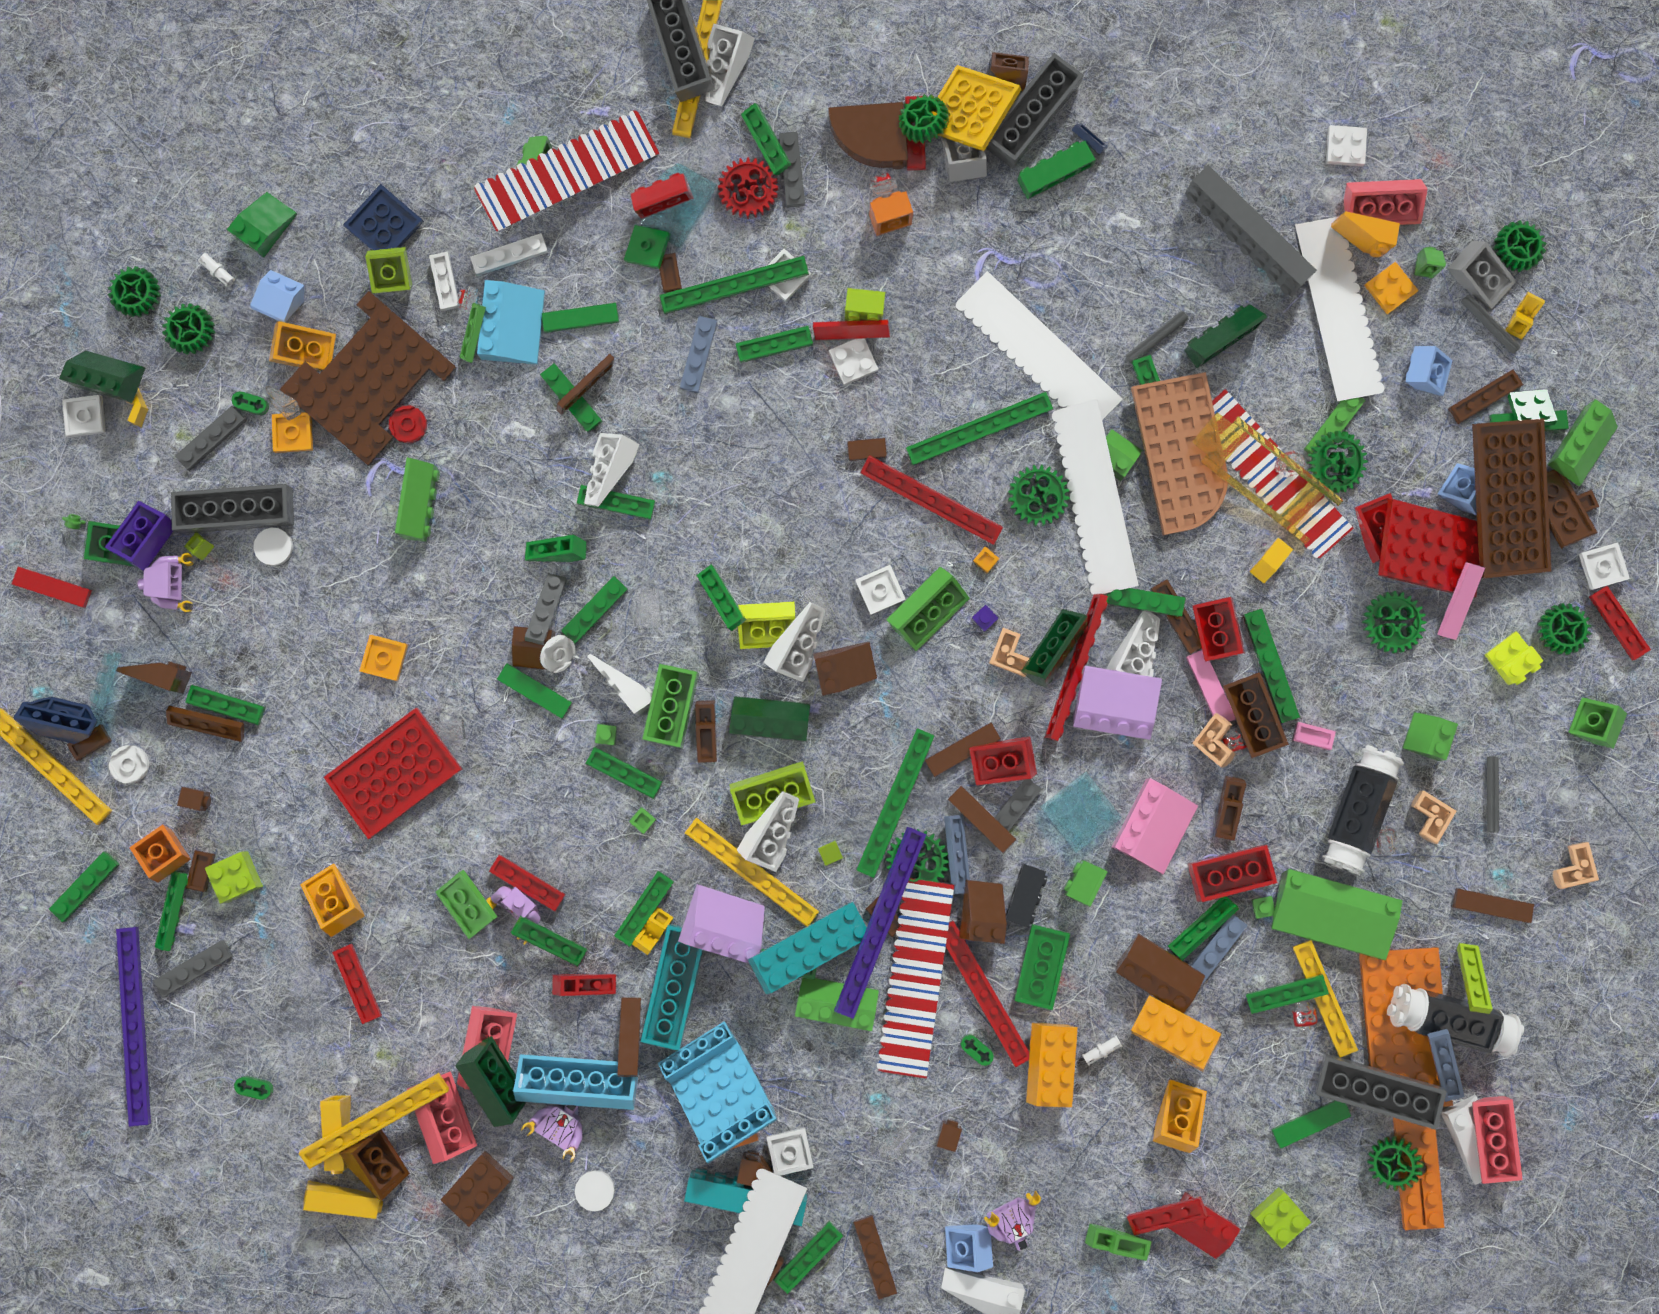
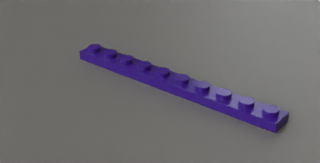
M911 827L906 828L835 1006V1012L854 1019L927 834Z
M139 927L116 929L128 1125L131 1127L151 1124Z

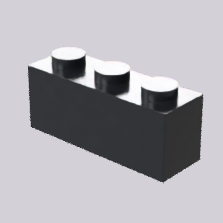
M1026 864L1021 865L1006 911V920L1025 927L1033 924L1036 913H1033L1035 905L1039 906L1042 897L1039 894L1041 886L1045 887L1048 876H1045L1046 871Z

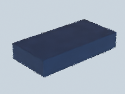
M1082 123L1076 124L1072 128V131L1082 140L1086 141L1097 153H1104L1108 148V145Z

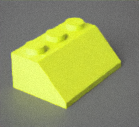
M795 602L738 605L747 619L738 626L740 649L772 647L796 619Z

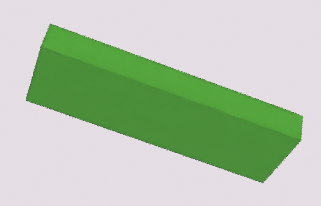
M472 303L459 356L461 359L471 363L473 362L486 307L477 303Z

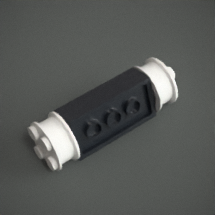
M1366 745V748L1361 750L1364 754L1360 764L1357 763L1356 766H1353L1327 837L1330 839L1328 840V843H1330L1328 852L1322 856L1324 862L1331 864L1332 867L1340 870L1344 868L1358 876L1365 872L1363 869L1366 858L1372 854L1399 778L1396 776L1399 767L1404 765L1402 759L1396 757L1395 753L1384 750V753L1377 751V748Z
M1407 984L1395 987L1391 1004L1387 1008V1015L1390 1016L1391 1023L1395 1027L1406 1026L1410 1031H1415L1425 1036H1428L1427 1034L1447 1029L1451 1042L1487 1053L1497 1051L1504 1057L1516 1054L1521 1036L1524 1033V1026L1521 1025V1021L1516 1014L1505 1015L1501 1010L1493 1008L1490 1014L1473 1012L1469 1009L1468 1001L1422 988L1414 990Z

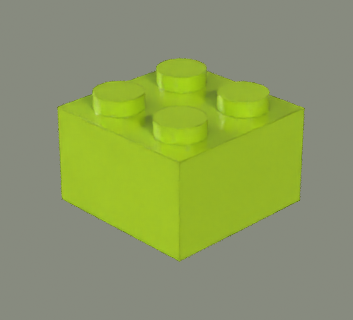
M406 247L367 251L365 258L372 293L411 289L412 280Z
M847 288L845 321L883 320L885 292Z
M248 851L236 853L205 868L220 904L229 903L263 887Z
M1279 1187L1250 1213L1281 1249L1311 1223L1291 1198Z

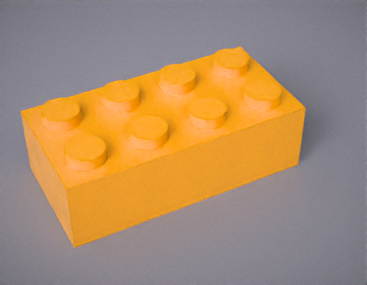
M1150 995L1131 1029L1132 1034L1204 1072L1222 1037L1221 1033Z
M1032 1023L1027 1103L1042 1107H1072L1078 1027L1067 1024Z

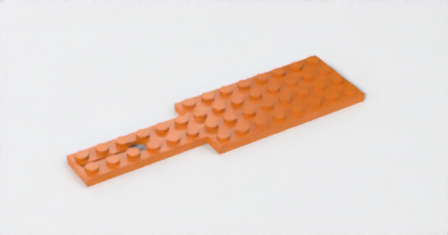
M1439 948L1389 950L1386 960L1359 953L1369 1066L1440 1086L1428 1036L1410 1031L1406 1026H1393L1390 1016L1387 1015V1008L1391 1004L1396 986L1407 984L1414 990L1422 988L1443 995ZM1453 1100L1444 1101L1443 1107L1453 1106ZM1393 1118L1394 1135L1397 1136V1142H1400L1402 1137L1405 1138V1145L1411 1141L1412 1146L1410 1149L1418 1148L1415 1156L1422 1155V1159L1419 1161H1423L1426 1165L1425 1173L1417 1176L1419 1181L1417 1183L1413 1182L1412 1188L1406 1184V1190L1402 1191L1399 1185L1403 1229L1445 1228L1436 1130ZM1403 1152V1160L1409 1163V1166H1412L1410 1158ZM1399 1171L1398 1179L1408 1176L1410 1172L1405 1171L1404 1173Z

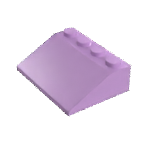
M1085 666L1073 713L1074 727L1150 740L1155 723L1162 679Z
M697 884L678 941L749 964L747 959L758 954L761 949L765 906Z

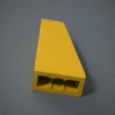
M331 1095L320 1101L322 1138L350 1123L351 1095ZM339 1153L324 1161V1171H331V1174H342L343 1171L348 1169Z
M307 1181L303 1200V1210L372 1219H376L377 1213H381L383 1201H380L371 1192L315 1181Z

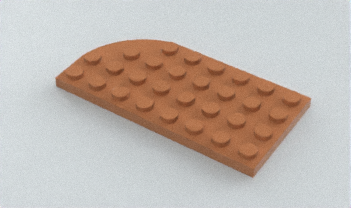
M1206 372L1131 387L1163 536L1189 531L1201 526L1217 512L1226 495L1228 471Z

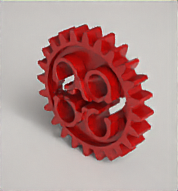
M747 157L746 162L739 158V164L732 161L733 167L731 168L727 165L726 169L728 172L722 171L721 173L724 178L718 179L719 183L722 184L718 185V190L721 191L718 193L719 198H723L721 200L722 205L727 204L726 210L732 209V215L739 212L740 218L743 214H746L747 219H749L750 214L757 218V212L764 215L763 209L765 208L769 211V204L774 205L775 201L773 198L778 197L777 193L774 192L778 191V185H775L778 181L777 178H773L775 176L773 172H769L770 166L768 165L764 168V161L757 164V158L753 162H750L749 157ZM753 174L759 175V182L761 184L767 177L766 185L769 188L762 185V192L764 193L762 197L755 196L759 192L757 179L753 180L750 178ZM735 179L741 180L737 187L739 195L746 198L743 202L737 201V193L735 192L730 198V191L727 188L731 191L735 190L732 183Z

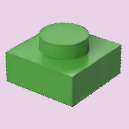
M597 724L595 743L615 746L617 726Z
M641 807L629 822L641 833L645 834L657 819Z
M1272 896L1251 899L1256 919L1274 916L1275 908Z

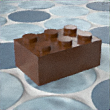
M485 1150L440 1200L470 1227L514 1177Z

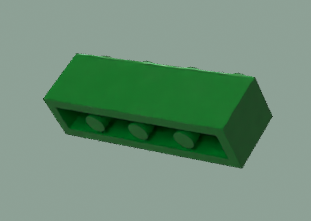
M1086 141L1081 143L1075 142L1069 146V149L1065 151L1059 150L1052 155L1053 157L1038 161L1036 166L1032 168L1026 167L1021 170L1017 182L1027 200L1093 167L1096 159Z

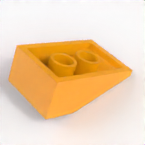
M1346 211L1331 223V228L1363 253L1370 254L1372 257H1382L1397 244L1400 223Z
M278 321L274 327L269 361L300 367L306 361L314 369L324 370L332 361L336 334Z
M334 863L300 884L320 928L330 937L335 936L365 916L359 902Z
M1170 1079L1156 1120L1153 1142L1187 1153L1197 1149L1207 1091Z

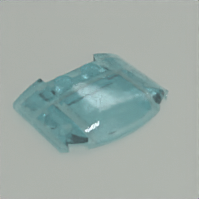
M677 163L663 172L657 180L665 181L670 179L669 177L675 173L684 174L694 199L643 218L641 226L669 232L671 235L668 242L680 248L717 184Z

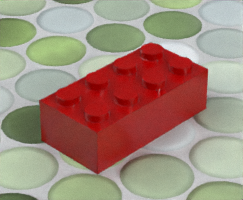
M1259 845L1187 864L1198 902H1205L1278 883L1267 845Z

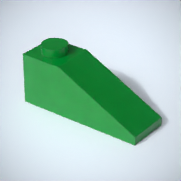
M567 535L526 542L525 560L538 562L586 560V541L575 535Z

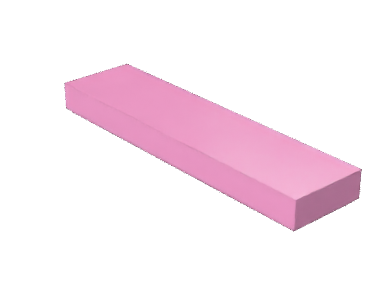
M1465 563L1437 633L1438 635L1457 640L1485 570L1484 567Z
M1200 650L1187 656L1188 664L1212 716L1217 713L1229 722L1235 720L1232 708L1211 662H1205L1203 651Z

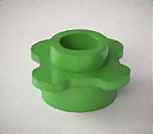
M75 514L62 517V520L65 521L64 525L71 529L79 530L81 524L86 523L84 520H81L80 516Z

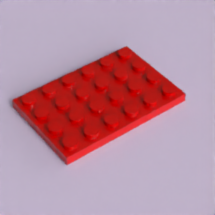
M1395 499L1388 500L1378 576L1453 594L1465 563L1479 566L1477 521ZM1477 590L1473 598L1477 597Z
M415 708L324 776V779L367 839H371L463 769L419 708Z

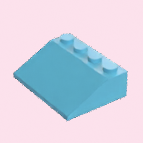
M485 280L482 306L486 307L479 333L477 351L481 360L538 364L545 290L503 281Z

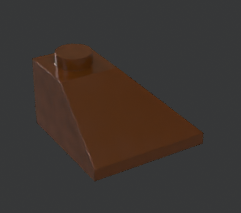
M992 52L991 70L997 78L1020 85V92H1023L1027 83L1029 57Z

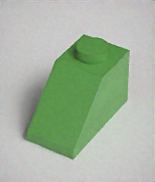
M1434 247L1423 248L1417 254L1414 275L1433 279L1446 266L1443 252L1436 250Z

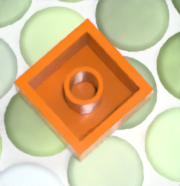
M901 191L894 192L886 198L878 197L870 203L869 217L876 236L912 225L913 209L906 191L902 193Z
M163 824L129 847L148 878L157 883L191 860L172 829Z

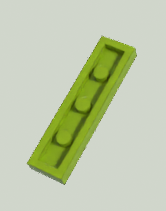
M1459 943L1457 952L1469 1009L1473 1012L1490 1014L1492 1004L1479 946Z

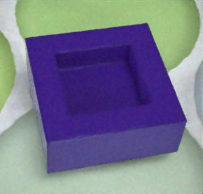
M984 605L972 617L973 621L984 632L999 619L987 605Z

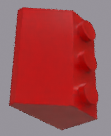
M675 173L669 177L670 179L665 181L657 180L652 183V186L635 189V192L631 193L634 211L638 216L643 219L694 199L684 174Z
M1232 597L1192 605L1205 662L1245 654Z
M1185 1192L1180 1201L1194 1197ZM1205 1204L1204 1206L1208 1214L1207 1218L1167 1227L1215 1259L1231 1247L1241 1230L1235 1223Z

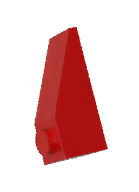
M555 974L552 981V994L557 996L616 994V974Z

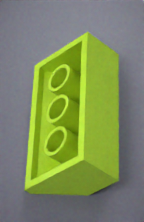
M803 761L729 784L741 826L757 821L782 791L799 798L797 808L816 802Z

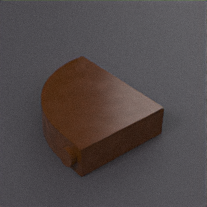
M903 102L828 107L831 132L837 144L848 156L859 163L871 167L893 168L896 170L907 167L906 135H903L902 128L899 127V116L902 115L900 110L903 109Z

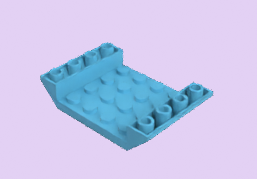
M725 1021L682 1047L679 1051L658 1062L665 1079L671 1084L700 1142L698 1146L707 1163L777 1120L771 1102L744 1051Z

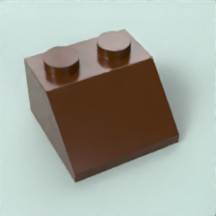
M514 626L512 637L513 666L547 670L541 664L540 655L546 642L555 637L556 632L549 630L544 645L525 641L528 627Z
M748 1150L743 1152L737 1183L752 1186V1182L758 1179L756 1172L759 1169L774 1172L764 1157L759 1155V1152Z

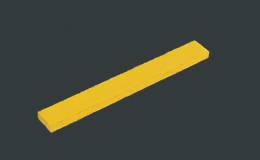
M703 0L696 29L706 61L709 60L710 56L708 40L713 24H718L723 0ZM701 95L683 102L679 100L672 135L691 139Z
M0 708V736L96 825H100L112 810L5 710Z
M698 818L686 830V835L805 926L810 925L819 913L817 909L761 866L745 860L736 847Z
M437 1073L299 1151V1155L307 1167L311 1169L449 1092V1087L440 1073Z

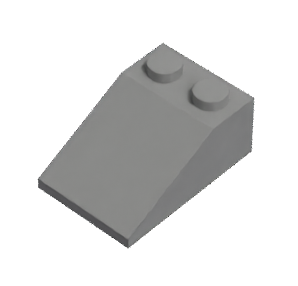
M941 137L946 170L950 182L987 176V159L984 151Z
M1471 241L1447 268L1460 285L1489 309H1492L1516 282L1485 241Z

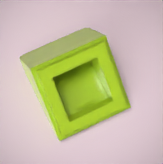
M194 533L184 547L200 560H204L214 548V545L199 533Z
M836 841L818 848L825 866L843 858Z

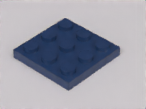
M380 184L343 226L369 249L381 250L401 248L424 221Z

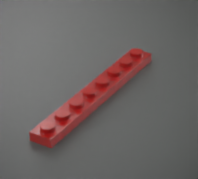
M870 455L860 472L864 476L993 545L1003 529L1001 525Z
M1104 594L1093 595L1086 615L1088 626L1077 641L1044 737L1049 740L1058 741L1063 735L1064 722L1070 715L1069 708L1071 702L1076 697L1075 690L1082 680L1083 667L1088 662L1089 650L1095 642L1094 635L1101 625L1100 618L1102 612L1107 607L1106 601L1108 596Z
M952 920L948 926L946 948L1014 1066L1018 1067L1029 1060L1030 1052L964 939L959 938L960 931Z

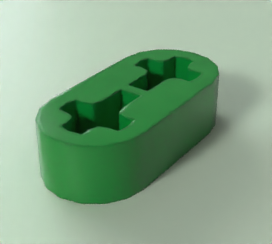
M241 391L236 392L232 396V404L242 411L262 416L269 410L268 402L261 397ZM242 397H243V399H245L246 401H248V403H247V404H246V403H241V404H240V403L237 402V401H238V399H242ZM261 402L263 408L257 409L253 406V403L260 404Z
M972 1034L962 1037L960 1044L968 1055L983 1066L992 1063L994 1058L993 1052ZM967 1039L970 1041L971 1039H974L973 1044L977 1048L975 1050L970 1046L968 1048H965V1040ZM979 1050L983 1053L989 1052V1060L984 1059L981 1061V1056L977 1052Z
M250 1076L238 1078L234 1084V1089L238 1094L259 1100L270 1097L274 1089L271 1082ZM246 1081V1085L252 1086V1088L243 1090V1086L240 1083ZM265 1086V1089L268 1090V1092L262 1095V1091L257 1090L256 1087L261 1088Z

